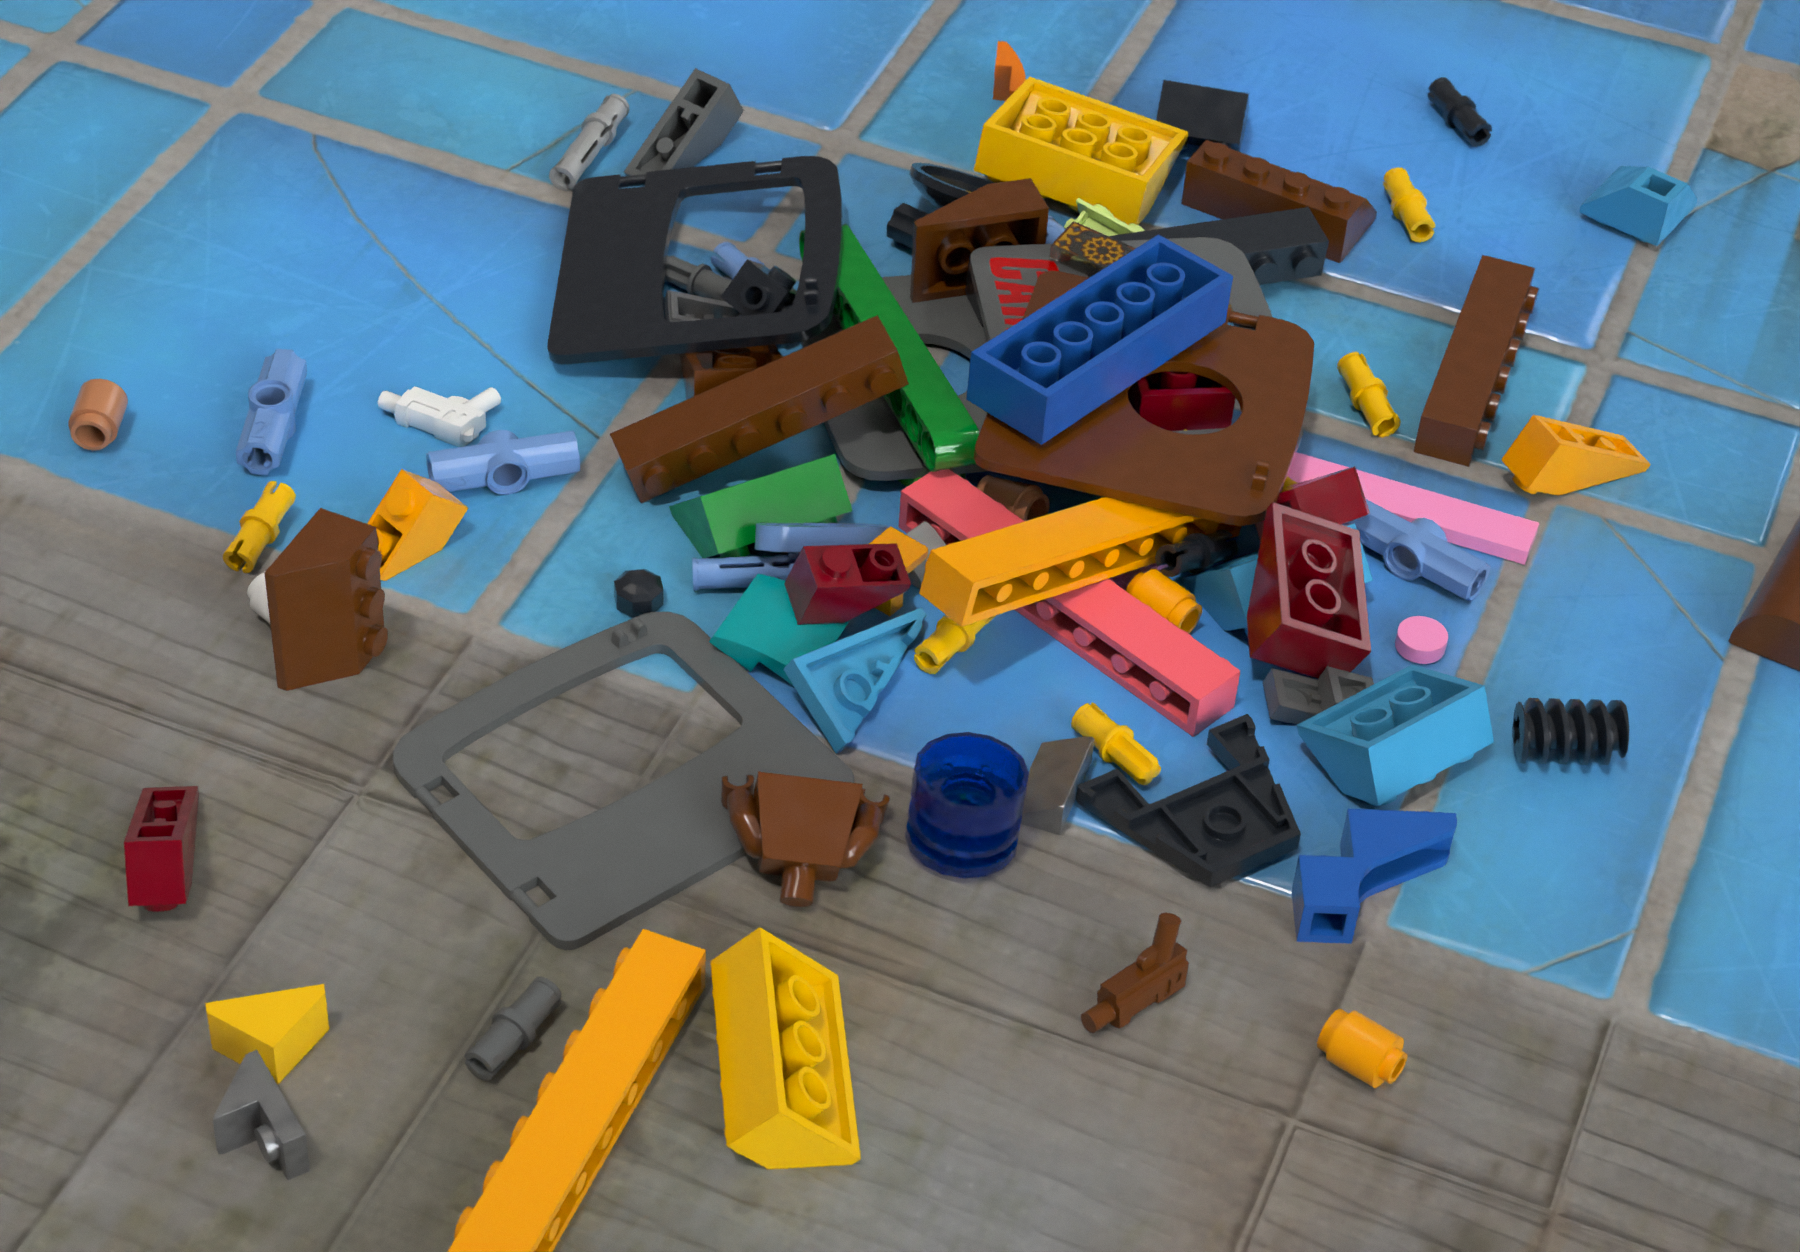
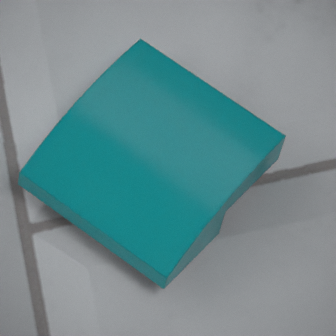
M758 573L709 642L750 672L758 662H761L793 685L783 670L794 658L836 642L849 621L845 623L798 625L784 584L785 580Z

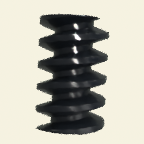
M1528 698L1524 705L1518 701L1514 710L1512 726L1513 743L1518 763H1526L1530 749H1535L1540 764L1547 763L1551 749H1556L1560 764L1568 763L1571 750H1577L1578 758L1582 765H1588L1592 750H1597L1601 765H1609L1613 751H1618L1620 757L1624 758L1628 752L1629 717L1626 705L1622 700H1611L1605 706L1602 700L1591 699L1586 706L1580 699H1570L1565 704V707L1562 701L1557 698H1549L1544 706L1539 698Z

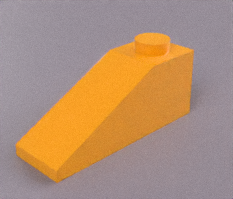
M1533 415L1501 459L1514 474L1512 477L1514 483L1522 490L1530 494L1543 492L1557 496L1646 472L1651 465L1624 435L1538 415Z

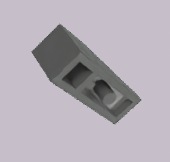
M695 68L624 170L625 175H642L649 171L694 167L717 149L744 112L731 85Z

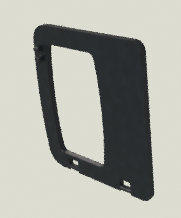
M798 156L782 158L780 161L760 163L748 161L649 171L642 175L591 177L579 181L574 186L547 343L550 360L557 364L587 363L786 344L808 340L819 335L831 323L841 272L843 210L836 164L829 159L819 156ZM781 172V173L757 175V174H761V173ZM642 185H645L644 187H634V188H624V189H622V187H632V186H642ZM797 186L803 189L805 201L804 252L799 285L791 308L776 313L683 322H669L665 320L664 282L666 261L673 225L681 201L698 195Z

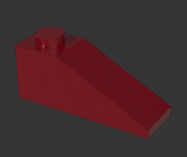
M198 786L151 787L142 789L124 839L128 906H144V909L147 911L163 912L175 909L178 904L187 903L193 875L199 802Z

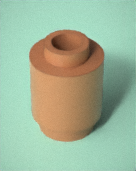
M92 379L81 386L68 421L71 438L77 445L84 449L95 451L104 449L115 440L128 405L125 391L116 383L105 379Z

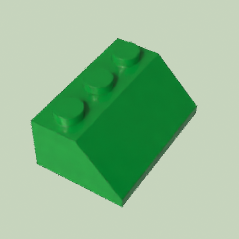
M835 454L669 506L673 518L702 558L718 554L720 558L750 555L748 545L755 543L756 523H838L836 516L853 511Z

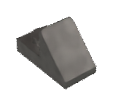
M258 1050L247 1053L213 1117L217 1152L220 1155L226 1154L257 1141L265 1160L270 1162L276 1159L287 1180L309 1172L310 1166L305 1132Z

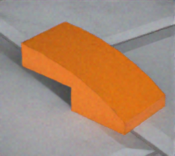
M998 41L993 100L1006 101L1025 82L1026 76L1023 65L1013 48L1005 41Z

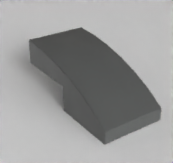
M1329 666L1325 668L1318 680L1273 668L1263 680L1270 719L1299 724L1374 685L1371 677Z

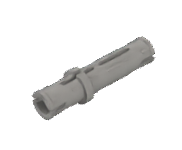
M614 93L610 97L607 95L597 111L589 114L584 119L581 125L582 131L549 173L550 181L556 188L563 191L572 190L601 148L613 141L616 136L617 126L630 111L629 104L625 98Z

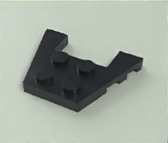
M1248 714L1214 727L1208 732L1207 746L1228 767L1229 771L1157 802L1147 803L1118 768L1077 785L1076 801L1079 805L1208 887L1215 886L1298 849L1301 836L1280 784H1275L1268 768L1269 757L1264 746H1259L1254 735L1256 727Z

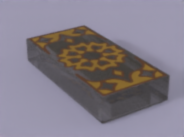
M1073 221L1051 244L1049 258L1093 276L1136 248Z

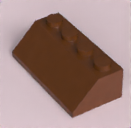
M1206 140L1187 161L1182 205L1220 219L1309 207L1329 240L1325 258L1337 263L1342 262L1376 219L1377 211L1364 197L1350 193L1345 188L1334 187L1309 178L1304 173L1293 172L1271 164L1263 158L1252 157L1230 149L1221 143Z

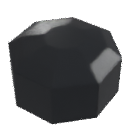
M647 569L626 570L614 581V598L617 610L631 617L656 612L663 605L661 577Z

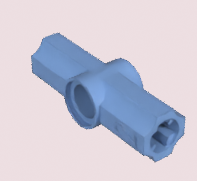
M276 349L275 353L271 356L265 357L258 382L253 384L248 390L249 411L236 449L237 464L246 467L251 474L268 475L270 470L279 467L286 442L296 432L295 412L307 375L306 360L298 357L293 350Z
M496 430L483 436L478 445L426 453L429 479L438 482L449 492L488 486L494 493L510 495L523 489L531 479L578 473L580 471V456L574 431L518 438L513 432L508 430Z
M1366 499L1370 514L1342 524L1355 523L1360 533L1361 544L1383 555L1385 564L1391 573L1403 580H1414L1422 576L1468 602H1472L1479 595L1484 583L1488 579L1491 565L1448 543L1444 531L1437 523L1430 519L1417 518L1409 522Z

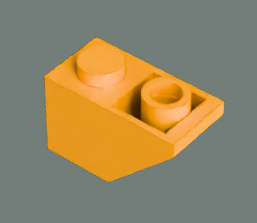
M401 469L367 523L375 526L377 530L378 551L382 554L380 579L387 581L441 551L468 510V507L438 482Z

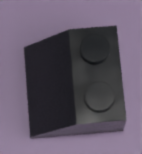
M1163 80L1156 121L1189 132L1182 149H1187L1188 144L1201 146L1208 140L1224 144L1230 149L1240 152L1249 114V94Z

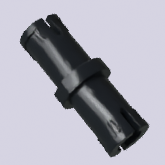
M1445 77L1438 78L1430 84L1428 99L1443 112L1444 121L1450 127L1457 128L1470 145L1479 147L1485 144L1490 139L1491 134L1489 132L1492 131V126L1476 111L1474 101L1466 95L1462 96L1451 81Z
M1221 529L1207 535L1192 533L1178 543L1161 546L1156 551L1155 562L1157 566L1164 564L1169 566L1160 570L1166 577H1174L1187 571L1201 573L1214 563L1233 559L1237 553L1238 546L1236 540L1229 542L1224 540L1233 536L1228 530Z

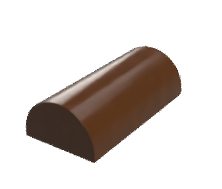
M1800 516L1729 639L1731 644L1800 671Z

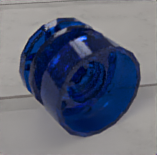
M972 732L951 733L929 741L917 753L914 766L911 801L905 832L910 852L924 866L942 875L958 878L986 877L1004 869L1015 857L1029 778V771L1024 758L1009 744L989 735Z

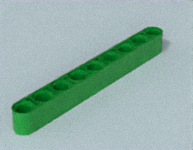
M843 224L841 272L833 315L843 330L878 315L898 350L909 383L883 397L930 472L975 465L974 451L979 436V429L850 227L847 224ZM801 230L799 234V249L802 261L805 230Z

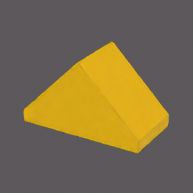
M324 984L205 1003L212 1049L239 1064L242 1063L247 1053L258 1050L276 1084H279L329 1031Z

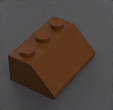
M320 508L264 572L278 688L289 691L358 675L373 657H378L384 650L388 639V630L384 627L383 605L385 593L381 589L380 579L382 554L378 551L377 530L375 526Z

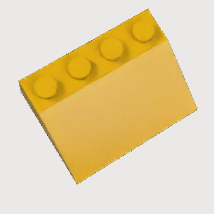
M1029 76L983 124L973 171L987 175L991 181L996 183L1031 178L1043 198L1049 197L1065 203L1069 208L1077 212L1079 210L1076 200L1080 198L1093 206L1095 204L1104 206L1115 218L1128 225L1130 223L1139 225L1151 210L1187 140L1189 132Z

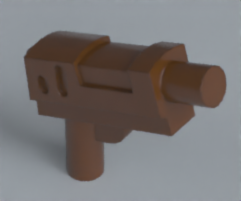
M1172 913L1160 914L1152 945L1141 952L1136 962L1100 984V990L1097 991V1004L1081 1014L1082 1024L1090 1033L1097 1032L1107 1024L1120 1029L1131 1022V1017L1152 1003L1159 1004L1185 987L1189 962L1186 960L1187 949L1176 942L1181 924V919L1177 915Z

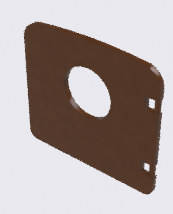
M1061 271L1042 273L1037 279L1023 319L1089 277ZM1228 308L1224 324L1146 376L1159 372L1179 371L1194 373L1218 382L1232 392L1241 408L1240 417L1229 427L1208 434H1182L1155 426L1142 418L1131 406L1127 395L1131 387L1129 386L1042 445L987 412L975 444L974 461L978 466L988 471L1201 519L1239 526L1257 524L1265 519L1267 507L1272 502H1277L1293 461L1309 396L1313 369L1314 341L1308 332L1297 324L1264 315L1257 317L1231 311L1232 308ZM1228 323L1253 327L1255 330L1228 325Z

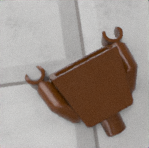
M758 772L754 788L753 775H746V784L741 786L730 784L728 776H722L721 803L728 809L730 823L746 854L758 859L759 872L782 876L780 902L794 907H808L813 904L815 880L836 881L840 869H847L857 864L878 837L880 825L884 820L890 797L884 794L881 802H872L865 798L866 789L862 788L863 784Z

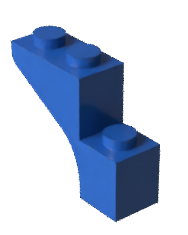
M1348 809L1340 842L1341 857L1326 855H1299L1291 891L1296 941L1352 944L1360 903L1363 900L1447 864L1453 836L1457 827L1456 813Z

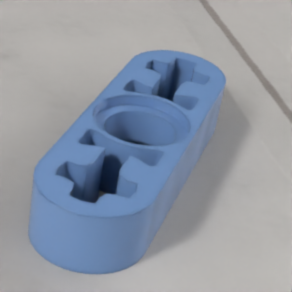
M756 523L755 549L774 552H801L803 546L869 544L888 529V526L866 523Z

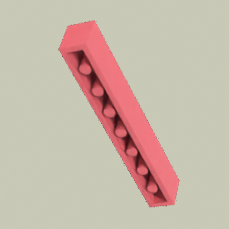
M950 469L930 472L901 490L898 527L908 533L926 521L936 530L946 545L1024 522V520L1009 511L1004 505L996 502L973 486L968 480L960 477ZM1109 578L1014 609L1192 737L1199 734L1235 706L1240 670L1228 660L1220 657L1194 639L1189 633L1162 617L1150 606L1123 590Z

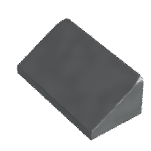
M1077 737L1041 743L1009 814V820L1060 835L1075 802L1077 785L1083 783L1091 765L1094 738Z

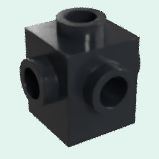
M747 259L723 292L721 298L740 312L738 316L782 312L788 310L793 305L797 292L793 286L797 281L775 265L770 270L762 264Z

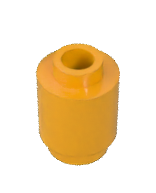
M1151 569L1146 573H1138L1126 588V592L1150 606L1155 612L1189 634L1201 617L1202 606L1196 602L1195 595L1163 575L1157 569Z
M1339 1008L1333 1012L1324 1024L1317 1041V1048L1326 1053L1327 1061L1373 1088L1379 1087L1384 1081L1389 1084L1393 1083L1402 1072L1408 1057L1407 1053L1402 1051L1404 1039L1356 1010L1348 1013Z

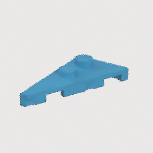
M922 607L794 658L783 669L835 753L841 752L855 737L854 733L861 721L871 711L877 701L878 694L886 687L899 666L902 655L922 629V621L927 616Z

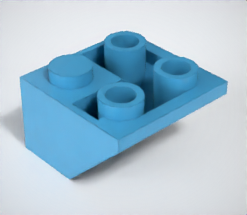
M1620 166L1580 206L1579 213L1595 219L1602 225L1611 226L1632 235L1641 242L1658 246L1692 211L1698 199L1688 183L1653 168Z

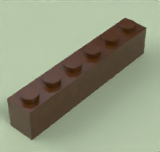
M1482 255L1422 412L1413 452L1469 467L1475 449L1484 451L1491 428V423L1485 422V420L1495 421L1501 400V395L1496 393L1504 394L1511 367H1514L1520 342L1524 339L1530 314L1533 313L1539 288L1531 286L1535 272L1534 267Z
M877 315L610 433V436L640 503H643L902 388L909 383L898 350Z

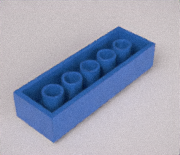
M1158 234L972 351L966 400L1042 445L1224 324L1227 317L1233 275Z

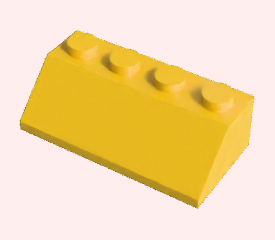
M759 927L710 961L717 1031L716 1041L721 1076L720 1087L725 1121L724 1134L727 1147L768 1170L853 1165L861 1160L838 975Z

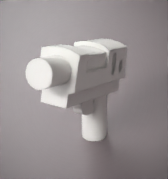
M415 386L411 390L408 389L402 396L385 390L378 399V407L393 413L398 425L406 428L412 426L433 434L436 439L457 447H464L477 438L480 431L486 428V412L501 403L498 391L492 387L470 400L460 396L445 398Z

